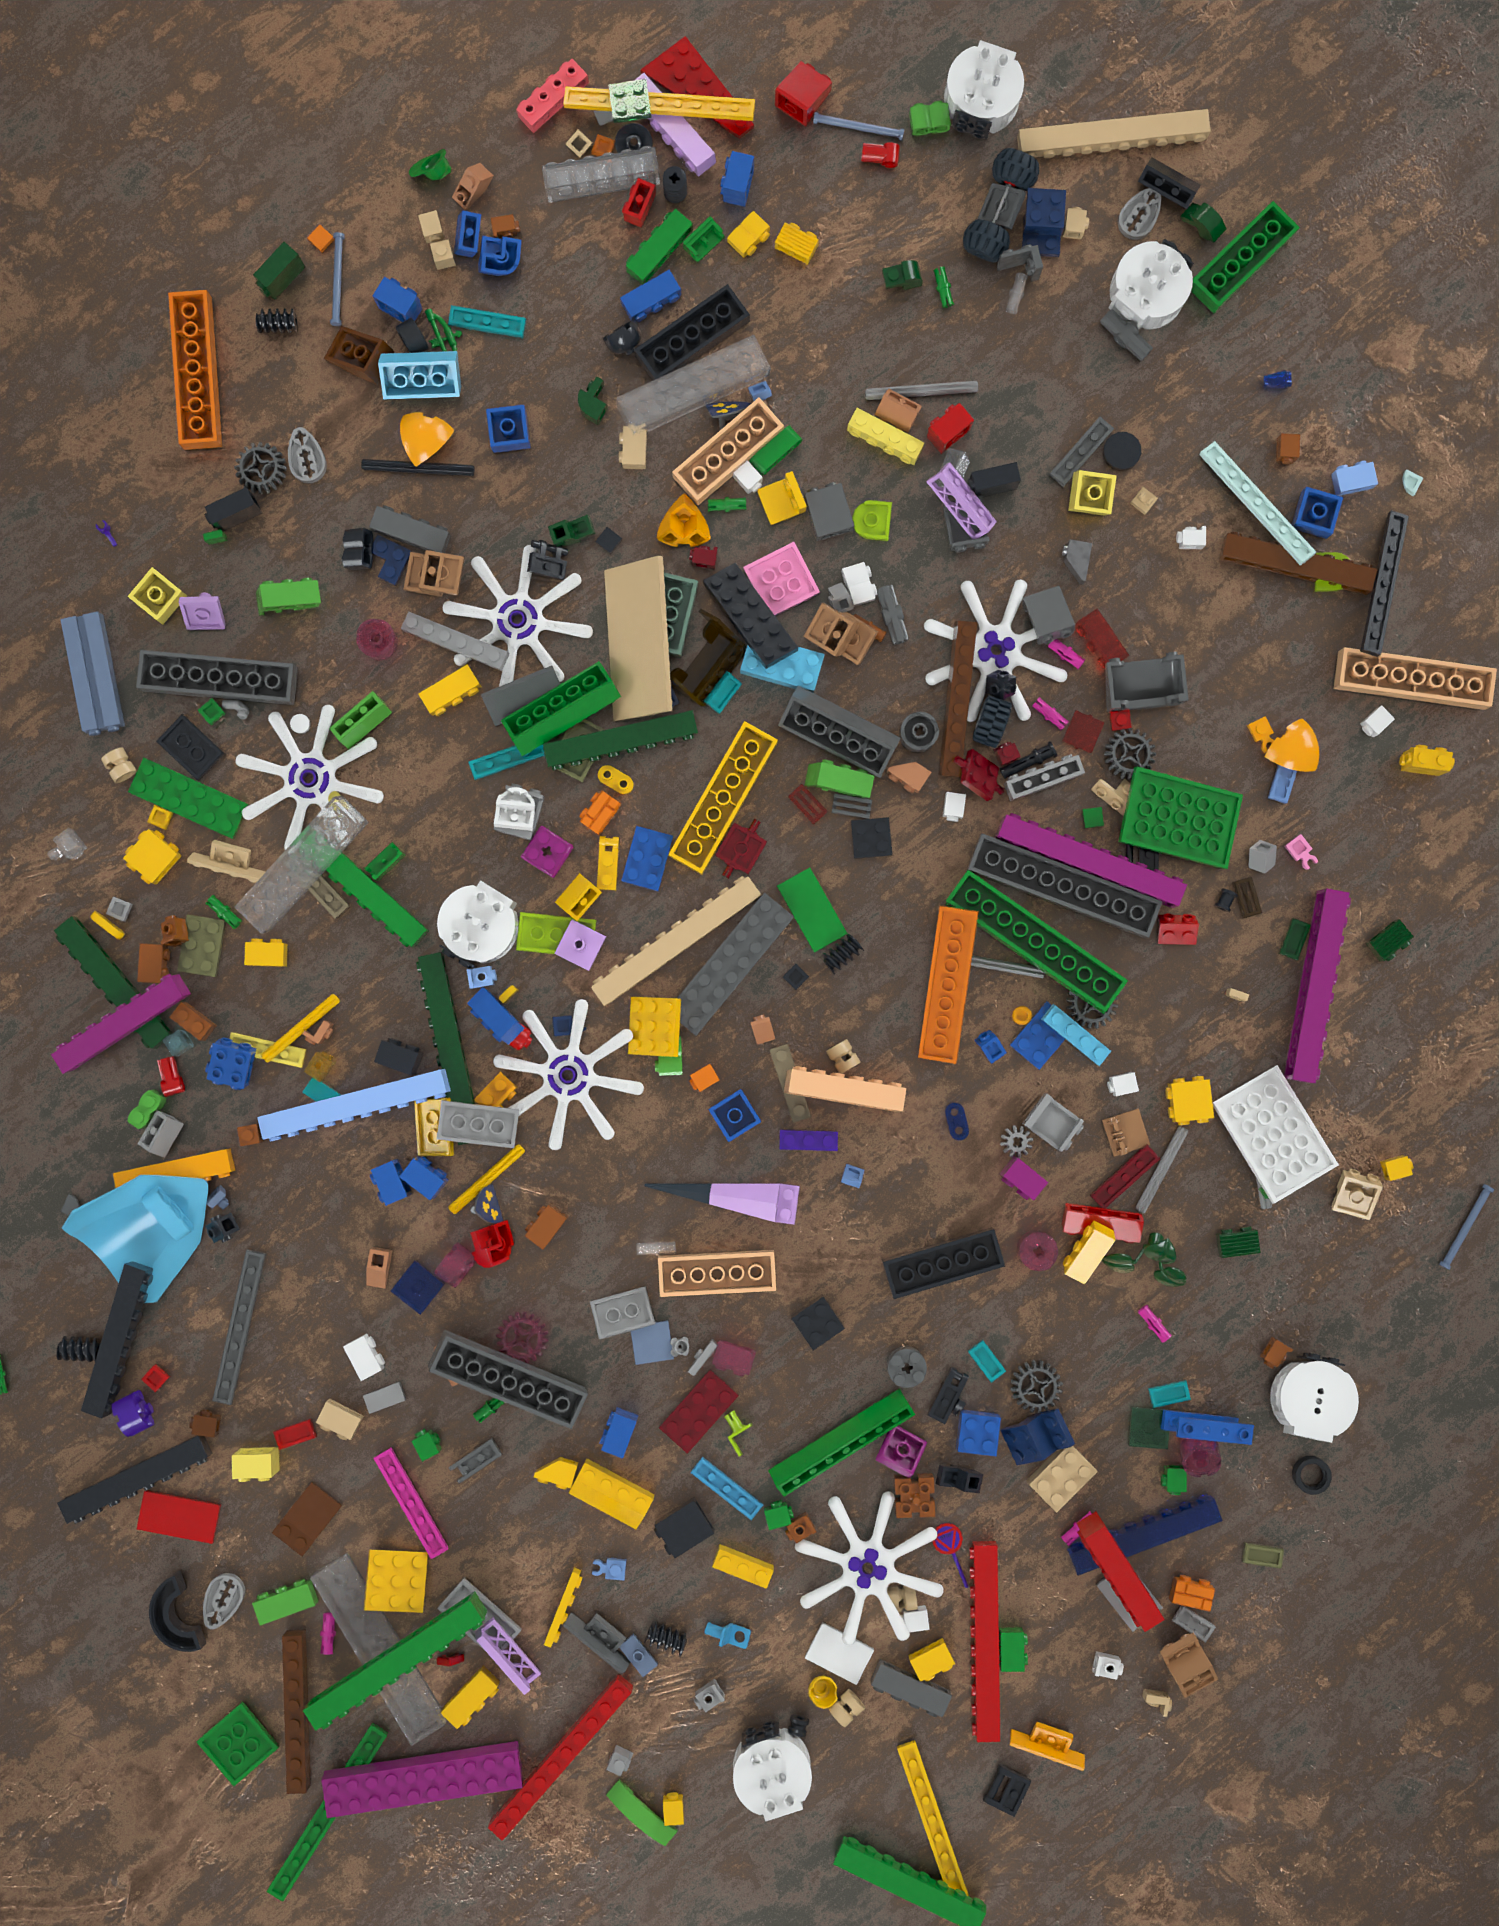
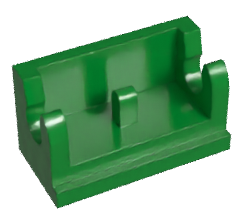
M709 216L683 241V249L699 263L725 238L722 228Z
M391 842L364 869L375 881L379 882L406 855L394 842Z

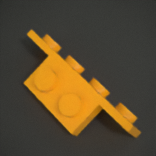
M1036 1722L1030 1735L1011 1729L1010 1746L1084 1771L1085 1754L1069 1749L1073 1741V1734L1040 1722Z

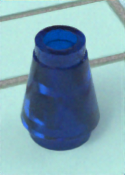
M1283 370L1264 375V387L1281 389L1292 387L1291 371Z

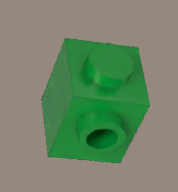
M425 1429L420 1430L414 1434L415 1438L411 1441L422 1462L440 1453L442 1450L439 1445L441 1442L436 1432L433 1433L432 1429L428 1431Z
M1164 1465V1474H1161V1486H1164V1489L1170 1495H1181V1492H1187V1468L1184 1465Z
M778 1500L770 1503L771 1506L764 1507L769 1530L792 1524L791 1518H794L792 1507L787 1506V1502Z

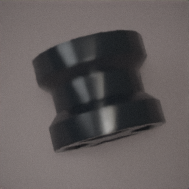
M791 1715V1725L788 1726L787 1732L794 1736L805 1737L809 1719L801 1715Z

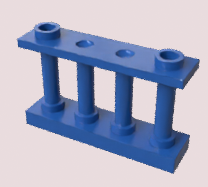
M1163 1410L1161 1429L1176 1431V1437L1252 1445L1254 1425L1238 1423L1239 1418Z

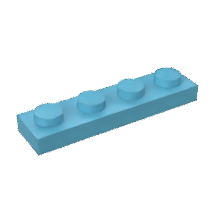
M1054 1004L1041 1018V1020L1098 1066L1103 1063L1111 1050Z

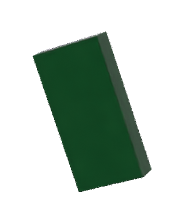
M1292 918L1279 954L1298 961L1311 924Z

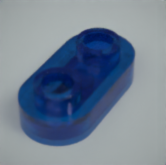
M949 1103L945 1108L949 1133L955 1140H964L969 1134L964 1108L959 1103ZM953 1108H956L958 1111L955 1116L951 1114ZM957 1127L962 1128L961 1134L955 1132Z

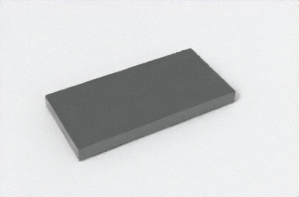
M551 665L485 692L481 696L494 725L497 726L502 724V719L560 685V682Z

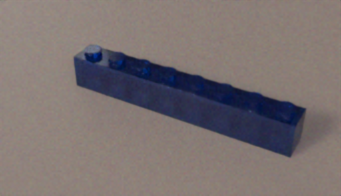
M1205 1494L1197 1497V1500L1194 1502H1183L1179 1504L1178 1508L1164 1509L1157 1516L1149 1515L1144 1517L1141 1522H1130L1125 1525V1528L1120 1530L1111 1529L1109 1532L1127 1558L1223 1520L1215 1499L1211 1495ZM1074 1543L1070 1546L1071 1548L1067 1549L1077 1576L1100 1568L1083 1543Z

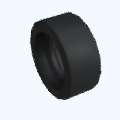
M1304 1456L1294 1464L1292 1470V1478L1295 1485L1307 1494H1320L1330 1486L1332 1480L1331 1470L1318 1457ZM1308 1464H1316L1323 1471L1322 1481L1316 1486H1307L1302 1482L1301 1471Z

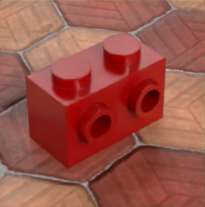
M640 178L637 179L635 185L633 184L630 189L628 202H625L622 208L624 221L642 228L657 194L655 184Z

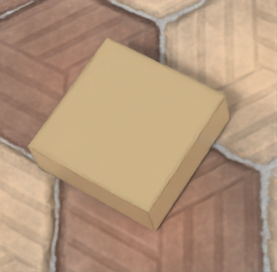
M1232 988L1227 989L1225 993L1227 997L1241 1002H1246L1249 994Z

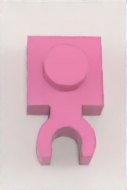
M1299 834L1284 846L1295 861L1301 858L1302 866L1306 870L1310 868L1307 864L1309 859L1314 864L1318 862L1315 856L1308 853L1312 850V847L1302 834Z

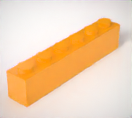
M231 1148L116 1172L113 1173L115 1188L122 1186L139 1175L191 1177L209 1181L211 1176L218 1175L219 1178L230 1176V1172L235 1171Z

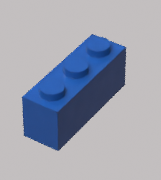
M669 269L620 297V301L630 320L633 321L635 319L637 322H640L649 313L660 311L665 304L676 302L680 298L679 296H681V288Z
M484 987L467 1002L472 1008L470 1012L477 1019L481 1018L483 1020L481 1024L488 1031L492 1029L494 1032L492 1036L498 1042L503 1040L509 1045L525 1029L496 997Z

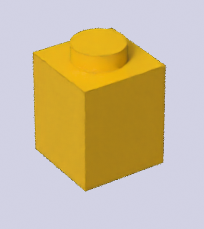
M1401 1155L1380 1161L1385 1180L1393 1181L1413 1175V1163L1410 1158L1408 1159V1156Z
M671 1792L663 1796L664 1826L684 1824L683 1794L678 1795L677 1792Z

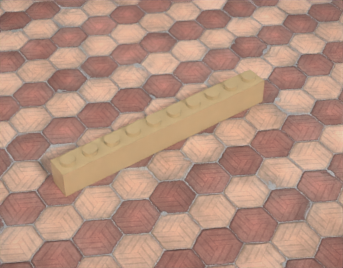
M1208 109L1019 129L1017 141L1018 150L1026 152L1036 159V157L1052 158L1055 155L1071 156L1074 153L1090 154L1093 151L1109 152L1111 149L1127 150L1130 147L1146 148L1149 145L1165 146L1168 143L1183 144L1193 140L1194 142H1202L1208 138L1211 129Z
M741 876L733 882L735 886L730 889L728 887L724 888L718 893V898L715 900L710 898L702 904L704 908L699 911L695 909L687 915V920L684 922L679 920L671 926L672 930L667 934L664 931L656 936L657 941L653 944L646 943L640 948L641 952L636 956L634 954L629 955L624 959L626 963L620 967L618 964L608 970L609 975L604 978L601 975L593 981L594 985L591 988L602 1004L607 1006L761 897V893L748 876L746 878Z

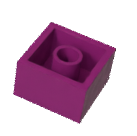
M1015 1156L1011 1158L999 1173L1003 1176L1001 1180L1011 1188L1015 1186L1018 1189L1016 1193L1026 1200L1030 1198L1034 1201L1048 1184L1044 1178Z

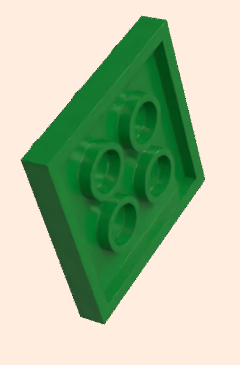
M243 1701L196 1741L233 1787L280 1747Z

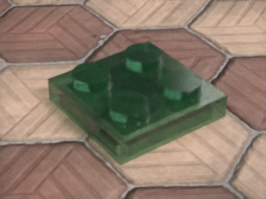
M646 79L608 84L614 123L652 118Z
M1131 1406L1128 1445L1132 1447L1168 1449L1169 1431L1162 1430L1161 1423L1163 1410L1170 1409Z

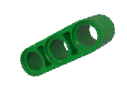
M789 425L761 448L749 462L761 476H764L791 453L803 439Z

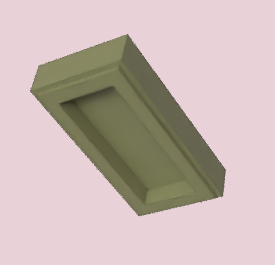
M1244 1542L1242 1562L1281 1569L1284 1549Z

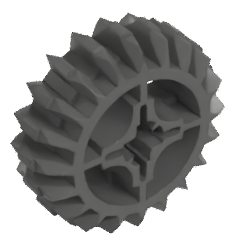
M259 442L258 447L251 443V449L245 446L246 452H239L242 458H236L235 460L240 465L234 466V469L238 471L235 475L237 478H240L239 483L241 485L244 484V488L247 487L248 490L251 488L252 493L258 490L259 494H263L264 489L267 493H270L271 487L277 490L275 484L282 485L283 482L280 478H286V475L283 473V471L287 470V467L283 465L286 463V460L281 458L283 454L277 452L275 446L271 448L269 443L263 446V443ZM260 455H268L274 460H262ZM253 458V463L248 466V463ZM259 462L264 467L263 470H261L262 474L258 470V467L260 466ZM272 470H274V472H273V474L271 475V477L268 478L269 472L272 471ZM248 476H259L262 482L252 481Z
M1129 728L1127 733L1122 729L1120 734L1114 733L1115 739L1111 737L1108 739L1112 745H1105V748L1110 750L1104 752V756L1110 757L1105 760V763L1111 762L1112 765L1108 769L1115 768L1116 770L1113 773L1115 776L1121 772V779L1127 774L1128 780H1131L1134 769H1128L1120 765L1123 762H1129L1132 766L1135 765V767L1149 770L1152 767L1148 763H1155V760L1150 758L1156 756V752H1151L1155 745L1149 746L1148 743L1152 739L1148 738L1145 740L1144 738L1147 734L1144 732L1140 736L1139 729L1134 734L1132 728ZM1132 739L1137 741L1139 744L1136 746H1131L1128 742H1125L1124 740ZM1119 743L1122 755L1119 759H1116L1115 750ZM1137 749L1132 756L1123 759L1128 752ZM1141 749L1144 750L1145 755L1142 765L1139 762L1140 759L1138 757V753Z
M1068 991V994L1073 997L1072 999H1066V1002H1072V1005L1066 1006V1009H1073L1069 1016L1076 1015L1074 1021L1078 1022L1081 1020V1027L1087 1022V1029H1091L1092 1023L1095 1029H1098L1099 1022L1102 1026H1106L1104 1019L1109 1022L1112 1021L1109 1014L1116 1015L1112 1008H1118V1005L1113 1003L1106 1013L1103 1014L1093 1006L1089 1007L1088 1003L1083 1000L1084 1006L1079 1011L1077 1006L1078 996ZM1094 1010L1101 1016L1096 1019H1089L1085 1017V1014Z
M1035 1360L1031 1361L1032 1366L1024 1362L1026 1368L1023 1369L1021 1366H1018L1020 1374L1017 1372L1013 1373L1017 1380L1011 1379L1010 1381L1016 1385L1010 1387V1390L1013 1392L1017 1391L1012 1397L1014 1399L1019 1398L1016 1403L1018 1405L1023 1403L1022 1408L1024 1410L1030 1406L1029 1410L1032 1413L1035 1407H1037L1038 1413H1041V1407L1048 1411L1047 1405L1049 1403L1051 1406H1055V1403L1052 1401L1053 1399L1060 1400L1056 1393L1060 1394L1062 1390L1057 1387L1062 1386L1063 1383L1056 1380L1060 1379L1061 1376L1060 1374H1055L1056 1368L1050 1369L1051 1365L1049 1363H1046L1043 1367L1042 1360H1039L1038 1366H1036ZM1041 1371L1049 1375V1377L1037 1379L1033 1372ZM1028 1375L1029 1383L1021 1390L1022 1381ZM1033 1379H1034L1038 1384H1040V1385L1038 1386V1387H1039L1038 1390H1039L1040 1394L1038 1393L1037 1390H1035V1389L1032 1390V1388L1034 1387V1381H1033ZM1051 1383V1391L1045 1398L1044 1389ZM1036 1394L1040 1401L1028 1400L1024 1395Z

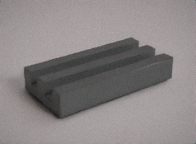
M834 794L831 813L869 819L872 800ZM838 799H842V800H848V801L866 803V804H868V805H867V807H866V806H860V805H854V804H848V803L837 802V800H838ZM836 806L864 810L866 814L838 810Z

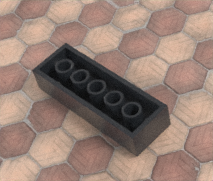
M727 284L635 348V357L658 387L750 322V314Z
M992 1227L882 1259L893 1299L1005 1267L997 1236Z

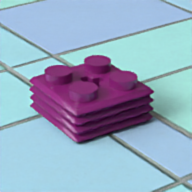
M540 826L521 855V858L554 878L574 847L544 826ZM551 847L550 851L552 854L546 855V857L543 856V849Z
M897 1426L887 1433L876 1461L910 1478L916 1470L927 1442ZM902 1448V1452L904 1454H900V1451L898 1449Z

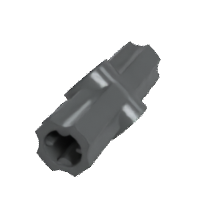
M1113 309L1108 311L1101 319L1100 323L1114 335L1118 345L1127 348L1140 361L1152 351L1153 347L1139 335L1138 329L1132 323H1126Z
M893 585L877 589V595L882 607L883 621L885 626L888 627L892 644L898 645L908 641V634L903 622V611L901 605L897 602Z

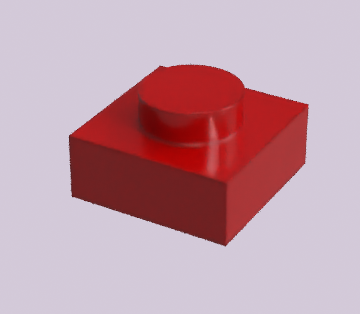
M1130 710L1112 711L1109 713L1112 732L1132 728Z
M155 1364L141 1380L154 1392H157L170 1376Z

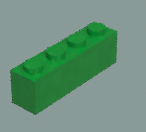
M676 208L672 213L668 212L663 219L664 222L660 227L656 226L651 232V237L647 241L644 240L638 248L639 251L635 255L632 254L626 261L627 273L642 285L654 276L693 231V223Z

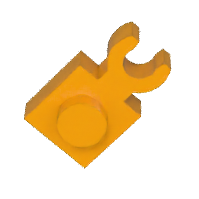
M1265 716L1247 725L1254 741L1261 740V749L1264 753L1268 751L1266 744H1272L1274 739L1270 738V735L1274 732Z

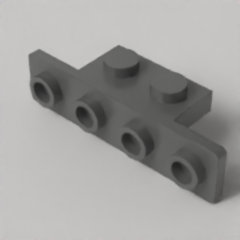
M571 1612L563 1626L615 1670L623 1674L630 1661L617 1649L624 1643L626 1637L597 1613L585 1624Z

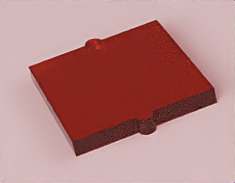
M1075 710L1062 741L1075 746V749L1079 748L1092 753L1105 722L1093 718L1091 714L1086 715Z

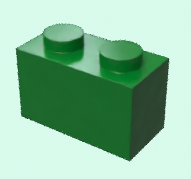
M1022 1627L999 1628V1667L1001 1672H1025V1665H1028V1655L1024 1653V1646L1028 1645L1027 1634H1024Z

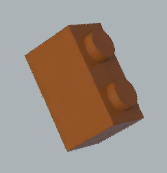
M140 944L137 982L161 983L160 979L169 974V969L166 968L167 961L170 959L168 946Z
M181 1002L169 1017L200 1041H206L217 1026L187 1002Z
M548 1204L547 1207L543 1205L537 1213L538 1219L535 1222L531 1221L525 1229L527 1231L525 1237L542 1250H544L568 1218L551 1204Z

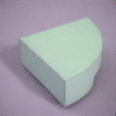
M1406 469L1403 473V485L1405 490L1411 496H1414L1423 477Z

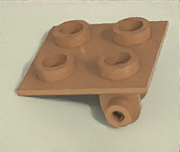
M1139 1108L1102 1120L1114 1157L1128 1154V1152L1140 1149L1146 1144L1150 1145Z

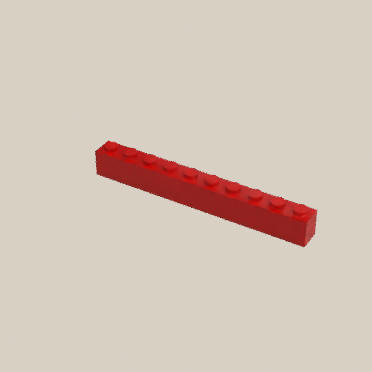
M972 1541V1547H969V1559H972L973 1567H969V1577L973 1579V1586H970L969 1593L970 1598H973V1606H970V1618H973V1625H970V1637H974V1645H970L971 1657H974V1664L971 1665V1677H974V1684H971V1696H974L975 1704H971V1714L975 1716V1723L971 1724L972 1736H975L977 1742H1000L998 1546L996 1541Z
M619 1673L525 1779L523 1788L517 1789L490 1819L488 1829L500 1840H504L632 1693L633 1685Z

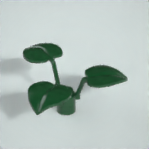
M1154 1232L1149 1234L1147 1244H1143L1142 1250L1134 1260H1132L1131 1256L1120 1253L1105 1255L1102 1259V1262L1113 1271L1130 1273L1134 1271L1135 1266L1133 1264H1137L1143 1253H1145L1148 1258L1159 1261L1160 1270L1154 1271L1153 1275L1160 1284L1169 1287H1178L1186 1284L1187 1277L1182 1270L1174 1267H1166L1164 1269L1162 1263H1174L1177 1255L1169 1238L1164 1240V1236L1160 1233Z

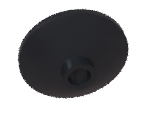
M629 123L619 129L615 137V148L622 159L631 163H637L645 160L651 153L653 140L646 127L638 123ZM636 138L638 142L637 144H632L630 140Z

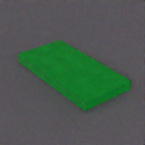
M810 867L777 885L778 890L814 953L848 934Z

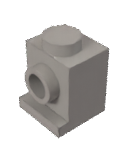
M842 582L828 588L830 594L828 600L833 609L840 613L854 609L850 595Z
M715 1679L695 1691L696 1699H694V1702L699 1710L703 1708L707 1712L720 1702L725 1701V1694ZM710 1696L712 1699L710 1701H706L705 1697Z
M615 1745L606 1770L621 1777L622 1772L627 1771L633 1752Z

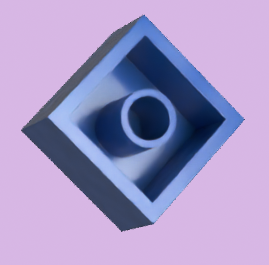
M732 151L731 156L726 158L725 176L723 175L721 179L720 194L723 195V202L746 207L754 174V156Z
M384 276L372 295L378 308L400 322H404L409 318L415 321L423 309L417 293L411 288L405 289L401 287L400 282L396 279H388Z
M524 405L486 409L490 447L493 453L531 448L527 412Z
M1305 487L1300 493L1291 525L1298 531L1325 539L1329 538L1333 534L1343 497Z
M739 1089L708 1109L728 1142L761 1123L759 1116L742 1089Z
M418 1156L412 1159L399 1177L427 1199L432 1200L436 1198L449 1179L446 1177L447 1173L442 1169L432 1167V1162L424 1156L422 1158Z
M398 1159L371 1170V1181L374 1185L377 1184L380 1191L377 1193L381 1203H385V1206L413 1194L409 1184L399 1177L403 1169Z
M618 1407L615 1412L611 1411L606 1424L609 1426V1430L604 1429L599 1443L603 1445L601 1451L623 1459L638 1415Z
M970 1410L960 1411L956 1441L957 1451L997 1457L1001 1422L999 1414Z

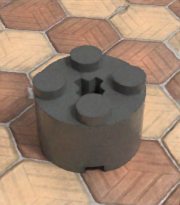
M916 712L908 715L902 722L899 730L902 745L907 750L915 753H923L929 750L939 736V728L935 718L926 712ZM920 728L922 729L921 733L924 735L917 736L916 731Z
M900 1346L892 1351L888 1357L887 1371L891 1380L896 1385L911 1388L924 1380L927 1365L924 1357L917 1349L911 1346ZM905 1363H908L909 1366H911L909 1367L908 1371H905V1369L902 1368L905 1366Z

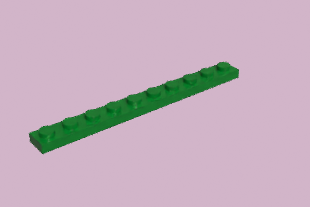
M371 1723L344 1768L370 1764L387 1737L388 1732ZM324 1800L266 1891L282 1902L336 1818H327Z

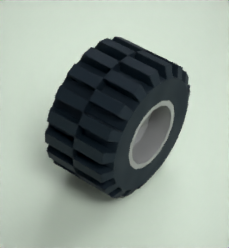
M990 695L985 699L973 732V741L993 748L999 745L1011 713V702Z

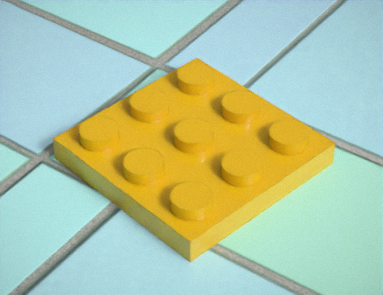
M631 997L629 1030L633 1033V1039L628 1042V1054L678 1057L681 999Z
M369 1550L364 1610L423 1613L428 1553Z

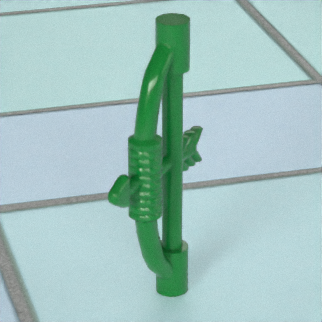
M432 309L425 310L428 322L431 323L436 338L428 341L432 344L431 349L440 345L442 352L447 351L444 341L448 340L452 351H457V343L454 337L460 338L462 331L456 330V333L453 334L451 327L447 325L442 317L433 313ZM436 319L444 328L443 330L446 335L444 338L440 335L435 323Z

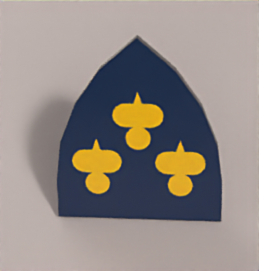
M737 401L705 404V407L712 418L719 417L721 430L727 425V421L733 420L739 415V412L745 410L752 403Z
M493 1184L482 1188L478 1193L475 1205L470 1207L472 1214H477L485 1222L491 1224L504 1221Z

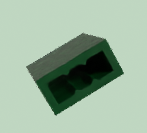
M283 242L253 274L256 279L255 284L260 288L259 290L267 298L271 296L276 300L304 270L305 265L298 253L287 243Z

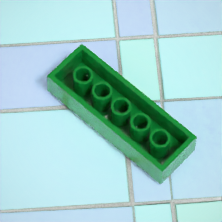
M1272 201L1193 278L1191 292L1215 314L1294 237L1300 227Z
M600 661L508 715L501 722L521 755L524 756L610 703L615 702L621 695Z

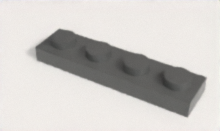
M1099 417L1049 475L1064 487L1073 477V472L1078 471L1114 428L1103 418Z

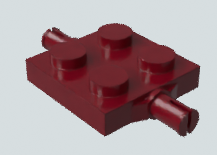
M968 750L965 760L959 755L954 758L953 762L962 769L960 783L981 798L989 801L993 799L994 791L999 795L1004 793L1005 788L997 784L999 767L976 750Z
M754 819L749 828L742 827L734 822L715 855L727 864L722 876L725 877L726 875V878L729 879L734 869L749 875L767 844V841L756 833L761 823L760 821L756 823L757 820Z

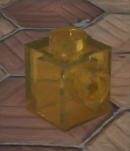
M316 1052L303 1072L317 1081L323 1082L336 1062L331 1060L333 1056L327 1052Z

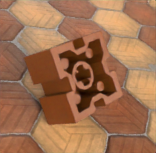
M894 1474V1491L896 1495H899V1498H895L894 1501L896 1518H912V1513H918L919 1517H935V1500L933 1496L930 1497V1493H934L933 1474H917V1479L907 1478L902 1474Z

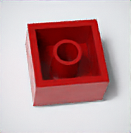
M960 402L956 406L953 404L945 410L946 414L941 418L938 416L930 423L931 426L928 428L927 438L941 454L966 435L972 428L974 419Z

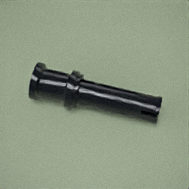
M1049 741L1047 745L1039 749H1033L1031 754L999 768L1003 778L1006 779L1036 763L1041 765L1043 761L1051 757H1057V752L1052 742Z

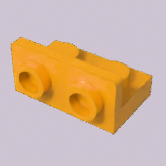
M499 1072L474 1100L479 1105L503 1107L501 1104L506 1099L510 1101L517 1094L515 1090L518 1087L502 1072Z

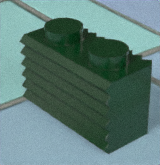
M1397 919L1365 944L1379 961L1386 960L1388 962L1396 956L1395 952L1401 948L1403 950L1407 948L1414 936L1404 923Z
M1251 1226L1240 1227V1231H1233L1231 1228L1222 1229L1221 1233L1216 1234L1218 1253L1221 1258L1261 1253L1258 1230L1252 1229Z

